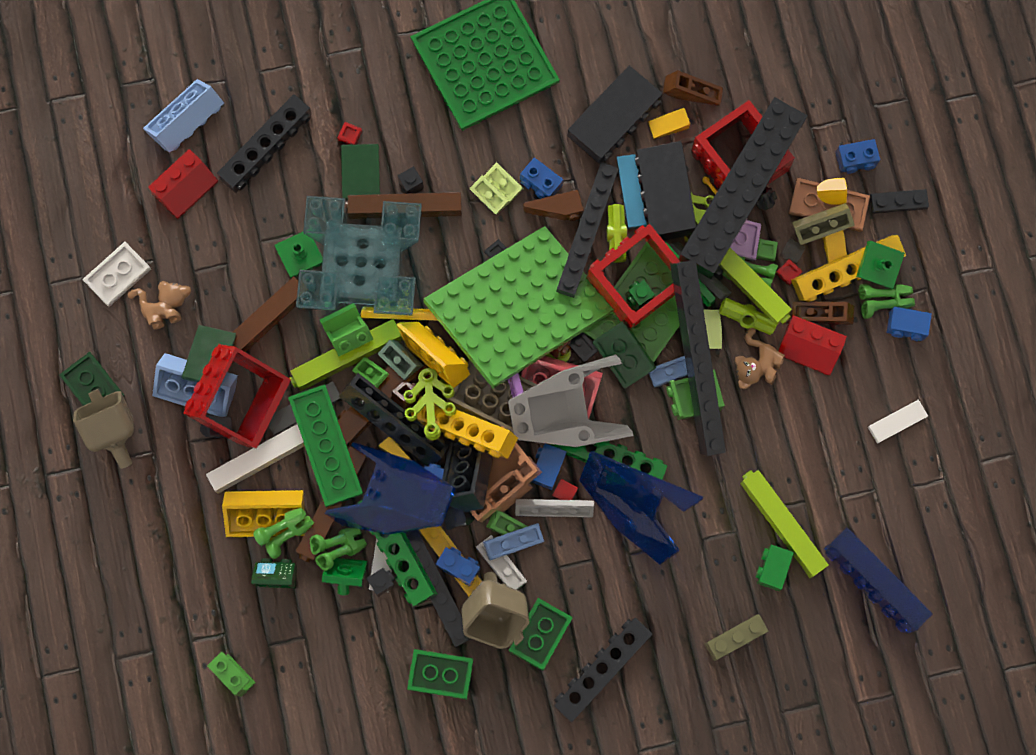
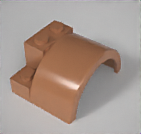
M517 442L508 459L502 456L499 459L493 457L484 509L470 511L479 522L486 520L496 510L506 511L516 502V499H520L533 488L530 482L542 473Z

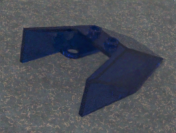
M352 443L351 446L376 462L375 470L363 501L360 504L326 510L325 514L342 526L387 535L442 526L456 488L413 460L358 443Z
M594 451L590 452L579 479L614 527L660 565L680 550L656 519V512L663 496L683 512L704 498Z

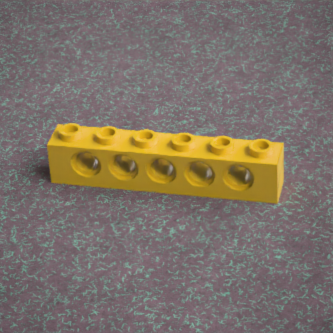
M891 235L876 242L905 253L898 235ZM866 247L791 279L799 301L806 300V302L816 300L817 295L821 293L826 295L834 291L833 288L839 285L842 288L851 284L850 281L855 278L860 280L861 278L856 277ZM848 265H851L852 267L851 274H848L846 272V268ZM831 272L835 274V280L833 282H831L829 279V275ZM815 279L819 283L817 289H814L812 286V283Z
M434 404L435 421L445 437L451 440L457 438L460 443L466 446L472 444L475 449L481 452L487 450L495 458L499 459L502 456L508 459L518 440V437L510 430L456 410L454 415L447 416L444 410ZM426 406L419 412L416 418L424 426L427 425ZM449 407L446 411H452L453 408Z

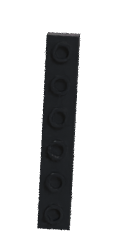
M293 94L217 172L219 179L235 193L238 190H243L247 185V181L251 177H255L260 172V168L272 160L273 154L277 150L280 151L285 146L286 141L297 134L299 127L309 122L312 115L310 107ZM290 116L296 117L293 121H288L287 119ZM277 129H283L281 134H275ZM265 142L271 143L268 147H262V144ZM252 155L258 156L254 161L249 160ZM240 168L245 169V171L242 174L236 173V171Z
M359 373L355 375L339 395L341 399L428 467L429 464H436L449 447L441 438L429 440L424 433L425 426L417 419L408 421L405 416V410Z
M634 618L632 621L628 619L621 626L624 630L619 635L615 633L609 639L610 645L607 649L601 648L595 655L596 661L593 664L588 662L581 670L584 674L579 679L574 677L567 685L570 689L565 694L561 692L554 699L556 702L554 707L571 723L653 634L637 618ZM624 635H632L634 638L633 644H625L623 641ZM611 649H618L620 651L619 659L615 660L610 657ZM597 664H605L607 672L599 674L596 670ZM585 678L593 680L594 685L591 689H586L583 686ZM573 692L580 695V701L577 704H573L569 700V695Z

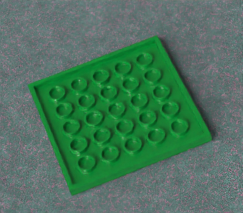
M515 0L481 1L410 36L461 131L560 83V79Z

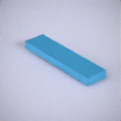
M635 154L617 157L628 229L639 228L642 225L644 227L647 226L643 212L644 205L641 199V186L638 180Z

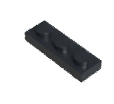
M927 189L873 193L870 195L872 214L929 208Z

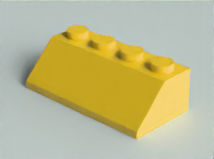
M399 322L396 324L406 347L429 368L434 369L437 375L446 384L451 385L453 389L470 375L467 361L463 357L459 358L452 347L445 346L444 341L439 336L435 337L428 326L424 327L420 322Z
M303 490L225 492L222 509L226 537H254L253 533L256 529L261 527L267 528L285 519L284 515L286 512L302 508L305 511ZM288 527L285 528V529H283V530H281V531H279V532H277V533L274 534L273 536H277V535L281 534L282 532H284L285 530H287Z

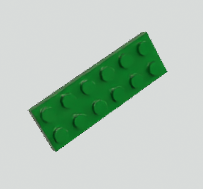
M326 385L288 397L325 507L363 495Z

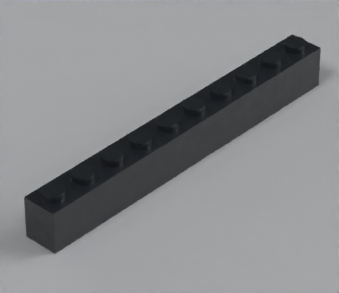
M696 260L672 263L670 268L700 454L711 456L726 453Z

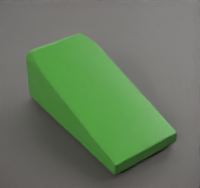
M366 357L352 370L355 375L359 373L375 387H378L389 375L388 372Z
M496 510L486 527L500 535H504L527 526Z

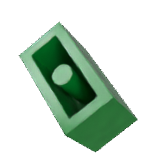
M770 545L768 549L765 548L761 557L764 560L763 565L758 567L755 578H758L757 584L777 591L782 590L794 552L774 545Z

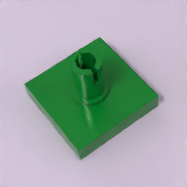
M309 229L274 245L290 278L293 276L298 277L325 264Z
M868 241L856 277L893 289L905 253L873 241Z
M336 558L333 560V567L323 572L322 582L338 584L337 593L339 595H348L350 593V585L362 587L367 569V561Z

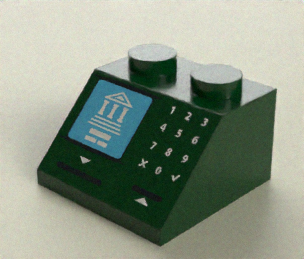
M261 559V562H255L251 584L260 588L296 589L297 565L289 559H281L280 563L273 562V559Z

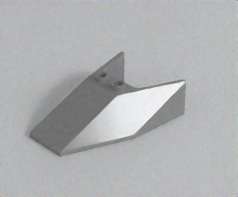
M613 355L563 370L508 400L514 435L518 437V440L572 447L633 436V432L628 425L589 420L582 386L584 377L600 368L622 364L620 358L617 355Z

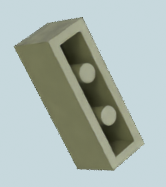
M846 203L792 222L800 245L855 226L850 209Z
M757 614L705 643V646L712 659L716 661L767 633L768 629L760 615Z

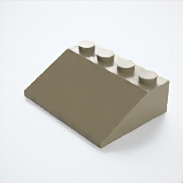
M469 360L467 368L470 375L454 388V396L447 398L446 402L453 403L456 410L499 427L504 426L513 433L508 400L513 397L508 380L492 388ZM519 376L523 392L537 385Z

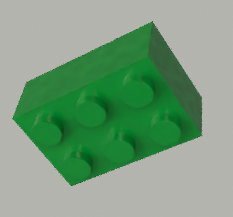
M538 598L529 613V624L523 630V640L518 646L513 642L508 652L543 671L573 617Z
M414 649L407 690L467 700L473 659Z

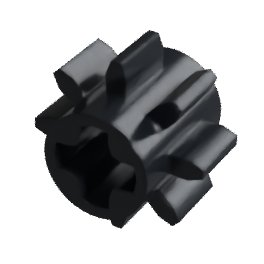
M766 187L755 206L763 210L771 209L775 205L774 200L778 199L776 192L772 188Z

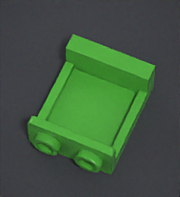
M354 303L320 319L338 356L373 340L367 324L364 323Z
M713 370L719 410H722L725 405L715 370ZM688 378L677 381L670 380L666 390L668 397H672L673 405H671L673 415H677L678 420L694 417Z
M221 652L207 665L236 696L242 697L256 683L229 654L225 655Z

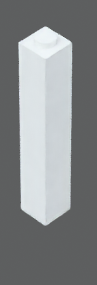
M296 424L258 445L257 449L253 448L207 473L206 476L214 491L219 494L304 447L298 425Z

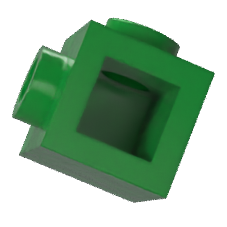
M645 280L640 283L636 281L631 284L627 293L629 304L635 307L637 311L655 297V294Z

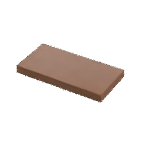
M797 178L789 214L805 218L838 205L827 204L820 200L817 195V186L820 183ZM847 190L846 204L850 209L855 226L847 229L862 232L870 195Z

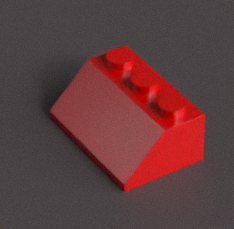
M189 149L150 184L148 188L179 219L219 181L207 166Z
M793 315L789 320L778 352L784 354V358L830 376L841 354L847 336Z

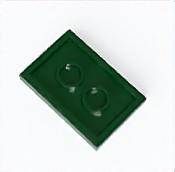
M379 144L341 145L342 199L348 200V195L380 194Z
M625 320L592 341L603 358L617 355L620 358L622 364L609 367L624 389L657 368Z
M199 325L182 374V379L199 382L203 375L204 367L209 364L212 358L214 348L218 344L234 346L237 337L236 333Z
M88 352L59 374L83 406L92 402L88 393L99 389L103 397L121 391L91 352Z

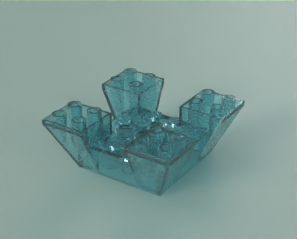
M307 196L303 233L324 245L322 271H299L296 308L335 311L340 303L374 305V313L413 316L416 277L400 276L402 252L419 242L422 204L383 201L381 226L347 224L345 198ZM361 244L368 245V247L365 249L359 248ZM340 261H347L345 266L338 265ZM360 262L367 263L364 267L357 266ZM379 263L385 264V267L382 269L376 268ZM358 280L365 281L361 286L356 285Z

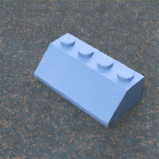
M197 79L143 129L164 150L170 153L176 150L184 139L192 136L197 127L204 125L208 117L217 113L224 102L211 86Z
M166 353L156 364L152 396L185 406L186 402L191 399L197 383L182 379L187 362L186 359ZM226 373L207 413L219 417L227 416L235 393L238 375Z

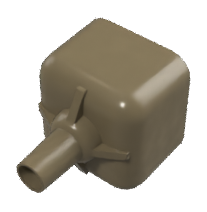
M99 389L88 393L92 402L75 410L73 422L85 446L92 452L103 449L111 451L121 469L130 466L133 462L125 442L134 433V418L121 391L111 393L105 397L101 395Z
M494 572L484 574L483 582L473 590L461 609L464 635L500 649L509 647L513 642L518 646L523 640V630L529 624L525 595L516 589L506 586V584L498 583L497 575Z

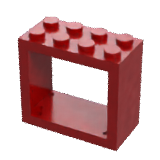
M750 100L697 135L694 139L691 153L697 161L699 160L702 163L706 174L713 177L718 189L721 187L730 169L710 145V141L740 120L751 134L754 132L762 115ZM789 150L768 185L789 171L795 159Z
M650 224L646 227L640 226L634 232L635 234L632 238L626 237L623 239L616 250L614 248L610 249L602 261L598 259L589 266L590 269L586 277L614 309V313L621 322L625 320L630 329L634 328L675 296L672 284L635 312V310L632 311L604 276L603 270L642 240L648 242L670 271V264L680 262Z
M218 344L212 352L209 364L203 369L200 381L194 387L191 399L186 402L183 414L240 445L257 449L291 379L237 347ZM232 362L264 379L236 433L205 416Z

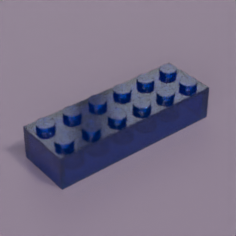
M848 527L839 532L824 547L827 557L832 561L835 560L840 565V570L846 575L849 574L854 579L853 583L859 589H864L868 593L867 597L874 604L878 603L882 607L881 611L888 618L892 617L896 621V627L903 633L917 631L933 615Z

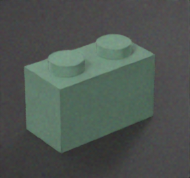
M389 340L378 353L404 380L424 366L397 340Z

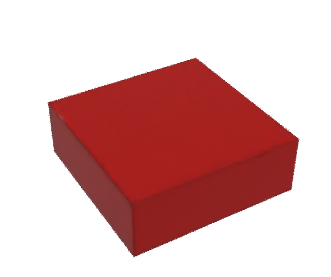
M345 122L337 138L346 144L356 145L362 133V128Z
M788 259L776 274L790 286L792 284L791 279L800 276L803 271Z
M561 479L552 497L558 500H572L578 487Z

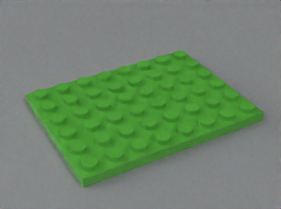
M545 226L425 297L423 301L492 388L500 385L614 312V309L586 279L587 275L584 272L574 298L556 292L569 254Z

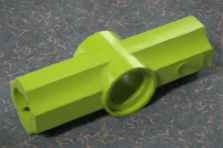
M612 204L608 206L607 242H609V250L612 248L616 250L620 246L619 243L627 237L624 205ZM626 252L616 259L614 263L625 262Z
M725 298L721 303L719 314L740 322V325L744 328H754L768 335L773 334L776 329V325L764 313L757 311L753 305H742L728 298Z

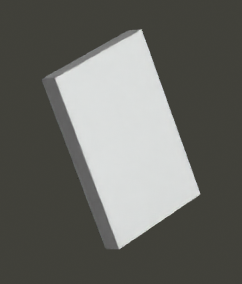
M124 242L82 280L110 307L145 276L151 268Z

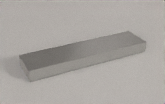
M516 499L515 516L593 517L594 501Z

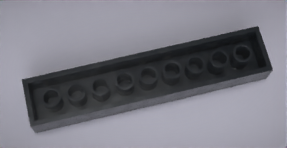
M776 97L773 98L680 253V262L696 260L697 272L712 279L808 115Z

